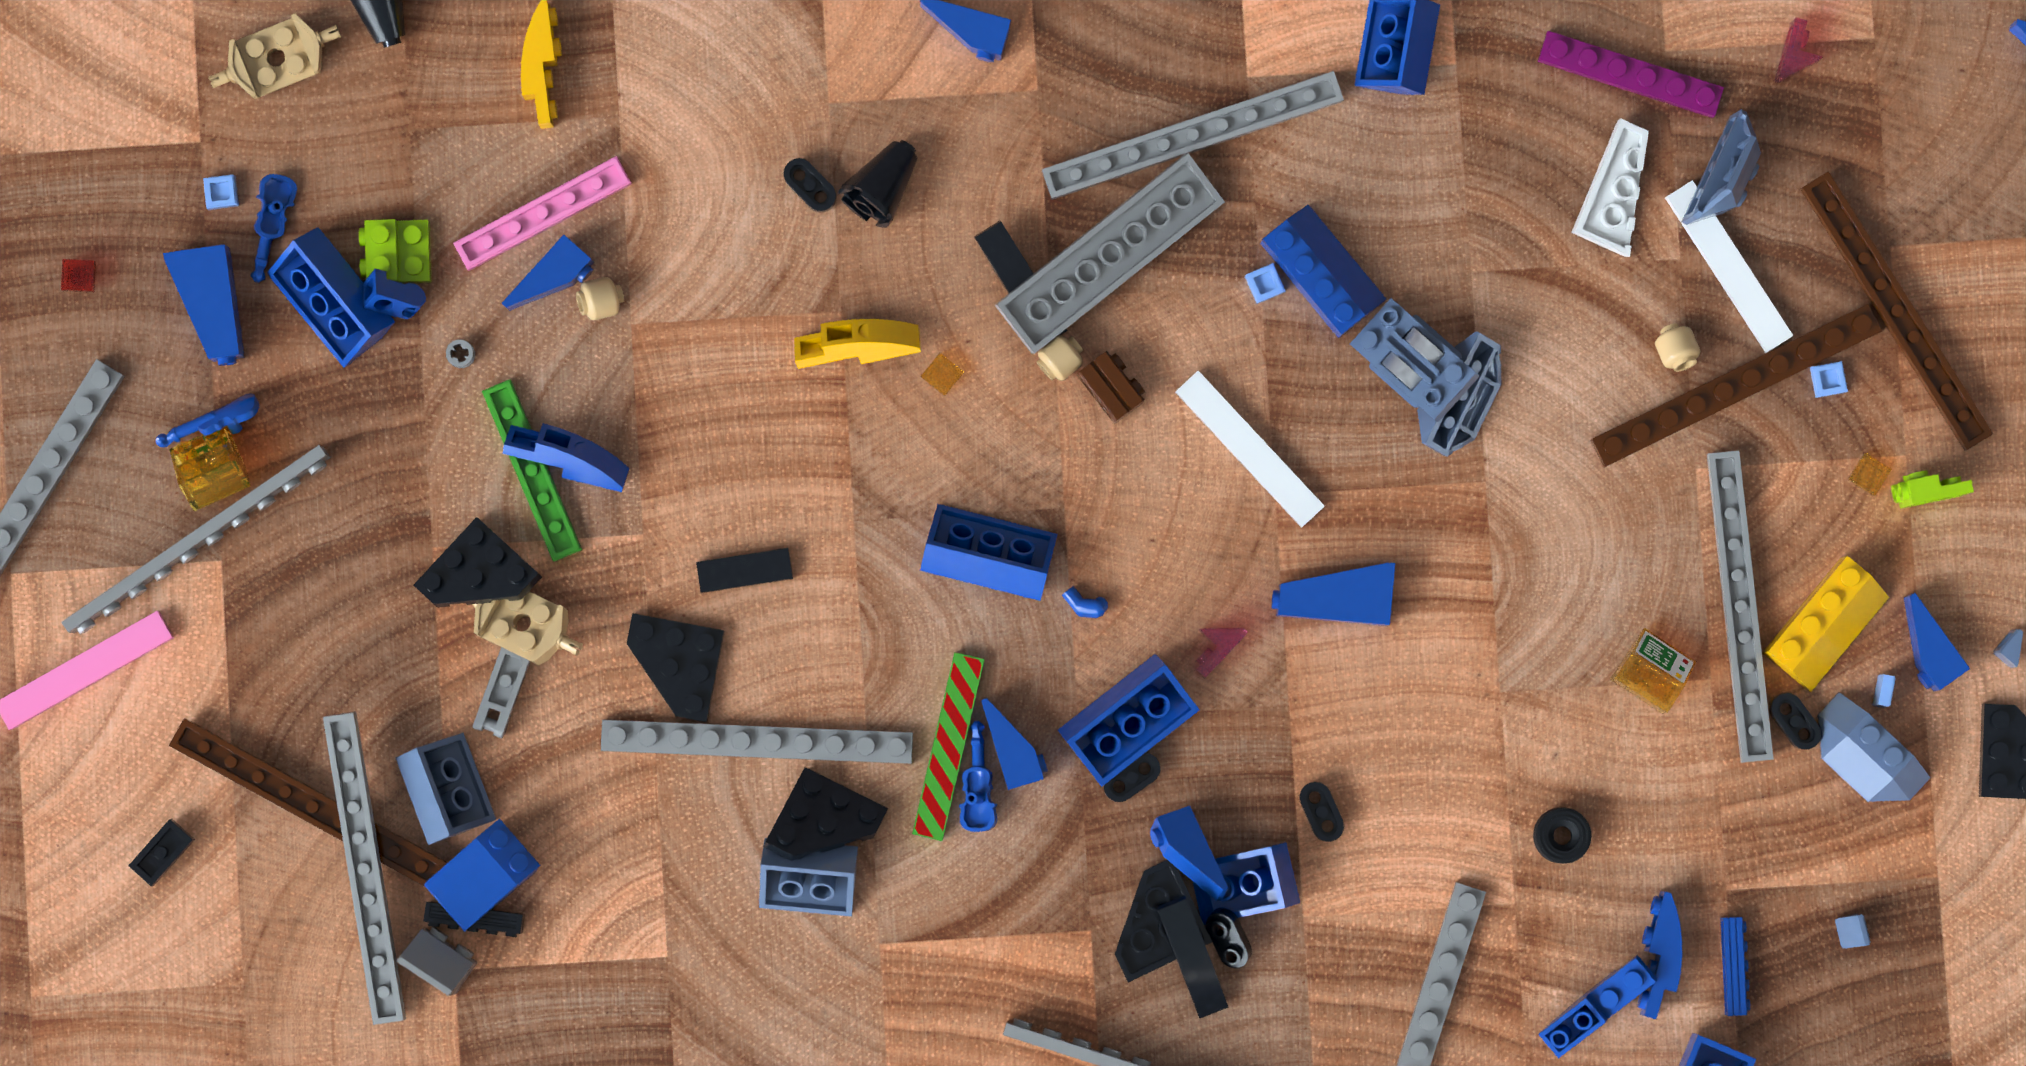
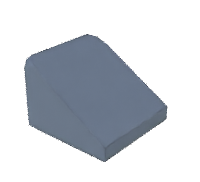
M2021 629L2011 630L1993 651V654L2010 668L2018 666L2023 631Z
M1856 913L1835 919L1842 948L1870 945L1871 942L1864 915Z

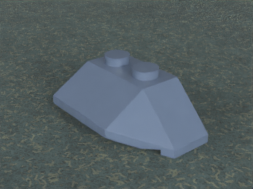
M1741 109L1729 117L1682 219V223L1685 225L1726 213L1735 207H1740L1747 196V191L1744 189L1748 181H1751L1758 172L1760 165L1757 164V161L1761 154L1756 134L1746 111Z
M1474 332L1454 347L1462 354L1461 360L1480 377L1438 423L1420 406L1417 409L1422 443L1446 457L1451 455L1453 451L1475 440L1501 386V361L1499 356L1501 354V345L1480 332Z
M1840 692L1817 715L1818 724L1821 729V759L1867 802L1911 800L1931 778L1910 751L1868 712Z

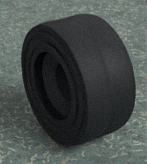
M1571 808L1548 810L1537 820L1533 831V840L1538 852L1545 859L1559 864H1567L1579 860L1589 849L1592 838L1591 828L1586 818ZM1561 826L1568 828L1571 833L1570 841L1564 845H1560L1554 840V831Z

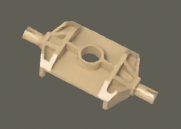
M293 14L291 19L239 40L231 39L229 40L228 67L222 72L208 76L211 81L210 83L213 88L230 81L237 83L250 96L257 99L319 74L322 68V47H325L324 43L341 37L339 29L335 25L323 31L315 32L301 18ZM277 50L284 52L285 60L283 64L276 67L271 66L269 63L270 54Z
M528 592L522 600L509 601L504 599L493 600L491 603L472 604L475 607L474 633L477 636L537 665L548 661L558 649L562 650L563 648L577 656L580 654L578 649L582 650L583 648L582 643L566 635L569 622L568 610L531 592ZM525 616L530 617V627L525 631H518V620Z

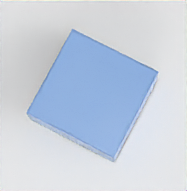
M234 174L203 178L206 208L208 210L239 206L236 176Z
M1274 263L1245 275L1256 304L1285 292Z
M1842 361L1810 367L1816 398L1848 392Z
M1878 675L1872 706L1882 708L1891 706L1896 680L1895 676Z

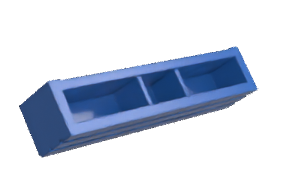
M1721 917L1725 1015L1743 1016L1747 1015V1011H1750V1000L1746 996V991H1749V980H1746L1745 975L1749 967L1748 960H1745L1744 954L1748 950L1747 941L1744 940L1747 925L1746 921H1743V917Z

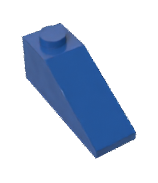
M920 0L921 8L968 50L976 53L977 59L986 62L1002 59L1011 27V19L941 0Z
M563 235L506 297L502 304L510 311L574 286L577 281L583 283L593 272L591 266L594 262L568 237Z
M1911 593L1904 597L1914 663L1919 671L1917 677L1926 689L1931 688L1933 691H1940L1970 668L1916 593Z
M988 699L981 700L1008 790L1043 780L1042 773L1048 772L1043 754L1037 755L1031 744Z
M1187 806L1156 817L1150 830V837L1156 848L1159 847L1163 857L1214 900H1221L1227 892L1228 886L1191 807Z

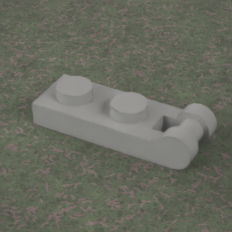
M501 647L477 712L473 729L479 731L485 729L494 732L493 736L501 739L504 737L531 661ZM490 708L501 712L498 721L488 717Z

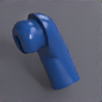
M1074 586L1062 594L1070 607L1080 617L1099 618L1108 610V602L1105 598L1084 599Z

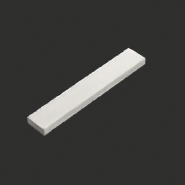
M1692 180L1668 195L1665 199L1765 353L1791 338L1793 334L1717 217L1714 216L1688 225L1682 223V219L1697 189Z
M1199 371L1175 391L1301 528L1325 507Z

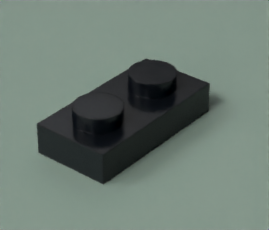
M169 819L128 866L150 886H154L195 839L173 819Z

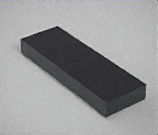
M789 548L696 562L701 593L793 579Z

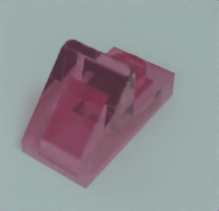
M1796 17L1790 23L1774 79L1775 82L1781 83L1813 66L1823 58L1822 56L1800 50V48L1804 49L1806 47L1810 34L1809 30H1805L1807 20Z
M1244 628L1199 629V632L1216 649L1212 651L1208 647L1196 660L1200 664L1196 671L1203 678H1206L1243 639L1248 631Z

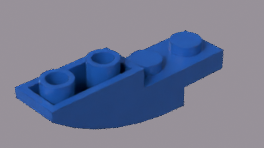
M542 423L540 432L511 425L503 446L502 454L563 468L562 478L618 492L623 491L629 473L628 466L599 445L575 433Z
M1660 891L1659 896H1654L1650 908V914L1654 915L1651 927L1646 926L1642 937V944L1646 945L1644 951L1656 954L1655 960L1650 959L1647 967L1657 977V981L1640 994L1637 1007L1641 1008L1640 1015L1657 1019L1664 990L1677 992L1682 966V935L1679 916L1672 894L1665 891Z
M1636 955L1581 996L1538 1035L1559 1059L1605 1024L1608 1018L1656 983L1657 977L1641 958Z

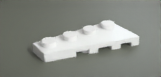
M1619 119L1571 233L1624 257H1630L1631 234L1634 231L1636 219L1634 214L1636 201L1639 199V181L1644 166L1649 131Z

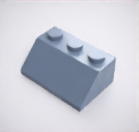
M464 733L417 747L396 757L428 845L496 820Z
M763 845L760 867L759 908L852 917L858 846L845 845L844 847L822 853L818 851L791 861L764 848Z

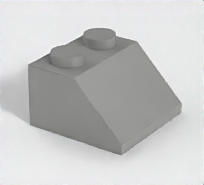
M432 927L430 930L423 928L396 962L446 995L457 994L477 964V961L472 959L474 953L461 944H458L457 947L452 946L446 942L448 936L435 927Z

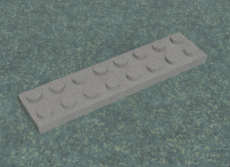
M1185 153L997 302L995 306L1031 354H1035L1225 203V201L1189 153Z

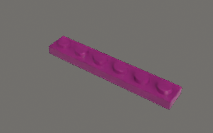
M1551 31L1546 33L1537 61L1710 118L1715 117L1724 89L1722 86Z

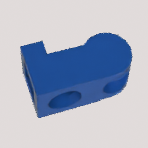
M375 268L363 282V308L392 317L410 319L426 302V295L421 287L414 283L402 284L387 279L386 271Z

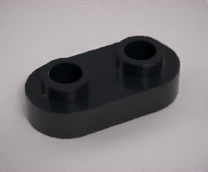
M801 158L793 159L787 163L784 168L785 182L810 209L819 213L832 209L836 202L835 189L813 165ZM798 170L805 172V178L801 181L794 178V173ZM819 192L827 195V199L822 203L815 200V196Z
M1783 693L1774 697L1770 703V714L1790 743L1801 750L1815 747L1821 739V729L1801 700L1791 693ZM1783 703H1787L1790 706V712L1787 715L1782 714L1780 711V706ZM1802 728L1808 731L1809 735L1806 740L1799 738L1798 733Z
M1144 753L1104 785L1106 796L1112 801L1123 802L1155 781L1160 774L1158 759L1152 754ZM1143 762L1150 765V772L1146 775L1141 774L1138 769L1139 765ZM1118 780L1123 781L1125 784V789L1121 793L1113 789L1114 782Z
M1320 782L1306 784L1300 791L1299 800L1313 833L1318 839L1326 842L1338 839L1343 833L1344 822L1329 789ZM1314 791L1318 792L1321 797L1320 801L1316 804L1311 803L1309 800L1310 793ZM1325 820H1330L1333 823V829L1330 832H1325L1322 829V823Z
M1226 908L1215 909L1206 920V930L1221 961L1228 967L1241 968L1251 957V945L1235 913ZM1217 925L1222 926L1224 930H1220Z

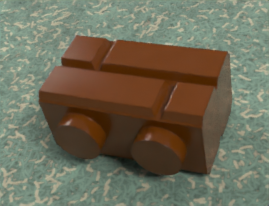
M1105 351L1077 373V377L1111 421L1116 424L1144 402L1145 399L1141 395L1145 393V390L1135 378L1129 380L1124 374L1123 370L1126 366L1116 353L1110 356Z

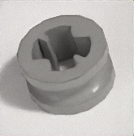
M454 340L447 346L446 358L454 367L466 368L473 363L475 350L465 340ZM458 346L469 351L468 357L464 356L466 360L460 362L458 358L452 357L453 351L457 352L455 348Z

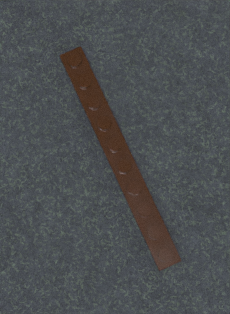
M1829 171L1802 187L1800 190L1964 451L1993 435L1990 427Z
M1866 304L1590 441L1603 467H1606L1882 332L1869 304Z
M186 718L183 719L169 744L170 747L343 841L337 801ZM375 823L381 863L424 886L432 876L448 863Z

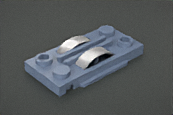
M1392 298L1389 299L1350 343L1354 349L1370 362L1369 367L1412 407L1417 408L1420 406L1437 423L1480 377L1461 360L1462 354L1418 315L1411 316Z

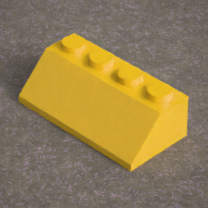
M1849 556L1841 557L1762 653L1806 690L1812 692L1888 600L1889 596L1877 581Z

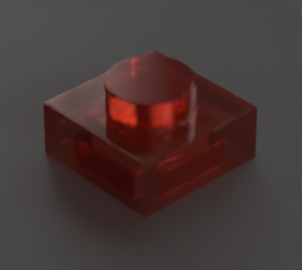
M63 259L61 290L94 293L96 262L94 260Z

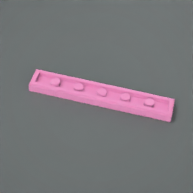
M615 156L453 244L467 270L470 271L630 186L632 183L618 157Z
M156 611L0 699V715L8 729L13 730L172 640L174 637L161 613Z

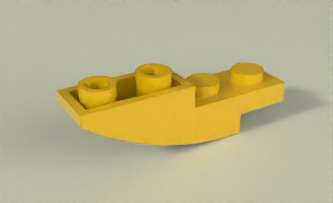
M547 0L539 2L527 29L521 59L522 96L525 100L535 99L538 125L541 129L553 128V119L558 118L556 101L550 100L549 88H554L551 69L546 70V67L557 66V57L562 56L560 38H554L553 26H558L556 8H550Z
M852 319L820 324V333L794 338L795 363L798 369L858 357L861 364L921 352L920 328L917 324L886 319Z

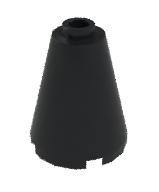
M350 0L376 44L382 42L385 48L401 43L400 36L405 35L402 0Z
M904 140L891 142L841 186L838 194L844 193L841 199L843 203L865 221H868L871 217L878 220L875 226L887 228L894 219L917 162L915 148Z

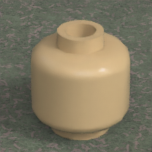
M602 277L582 283L580 291L576 292V300L582 315H587L590 320H599L617 315L620 303L624 302V295L619 284L615 285L609 277Z
M1677 323L1670 324L1661 329V335L1656 339L1655 347L1663 365L1666 368L1674 369L1675 372L1684 371L1694 366L1701 351L1692 329L1686 326L1679 327Z
M1058 335L1038 351L1039 360L1036 363L1050 380L1056 378L1057 380L1064 381L1082 366L1083 360L1080 353L1083 349L1072 336L1067 340L1064 336Z

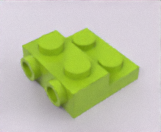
M364 220L365 228H359L360 246H365L366 257L360 259L361 277H366L367 279L376 268L386 271L387 279L402 284L431 282L429 220Z
M1928 470L1903 476L1904 482L1891 485L1893 500L1895 503H1899L1900 509L1961 497L1974 492L1972 480L1962 482L1961 476L1940 481L1938 474L1929 476Z

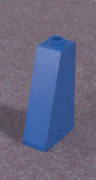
M223 244L163 253L164 261L208 359L213 362L218 361V366L236 364V359L245 358L230 248Z
M1389 562L1282 583L1279 585V591L1273 590L1271 609H1277L1276 616L1389 626L1395 563Z

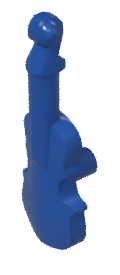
M269 174L263 177L259 184V194L256 196L262 203L261 211L257 212V220L254 224V230L260 236V241L255 258V270L250 276L257 283L266 278L264 270L268 263L272 240L284 234V223L287 221L285 210L287 207L295 205L293 200L297 193V185L292 179L283 175Z
M253 393L245 394L221 408L172 428L167 435L164 433L156 437V444L164 448L173 441L178 443L181 441V438L197 431L207 436L217 430H221L225 426L228 427L231 434H237L242 430L240 422L249 420L257 414L259 401Z
M974 721L970 725L972 731V767L965 770L962 774L964 784L962 790L966 793V800L963 804L959 805L961 809V826L972 832L989 831L997 823V804L993 803L990 797V792L993 790V775L985 767L984 760L985 742L982 732L985 726L980 721Z

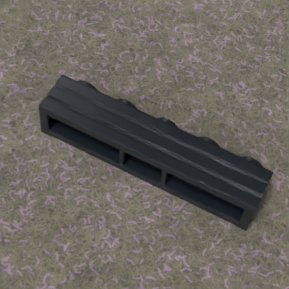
M426 902L423 921L428 922V926L440 927V924H447V928L459 930V925L440 903ZM490 910L467 931L478 932L479 929H484L487 934L498 935L499 931L506 932L505 936L517 937V934H522L525 914Z

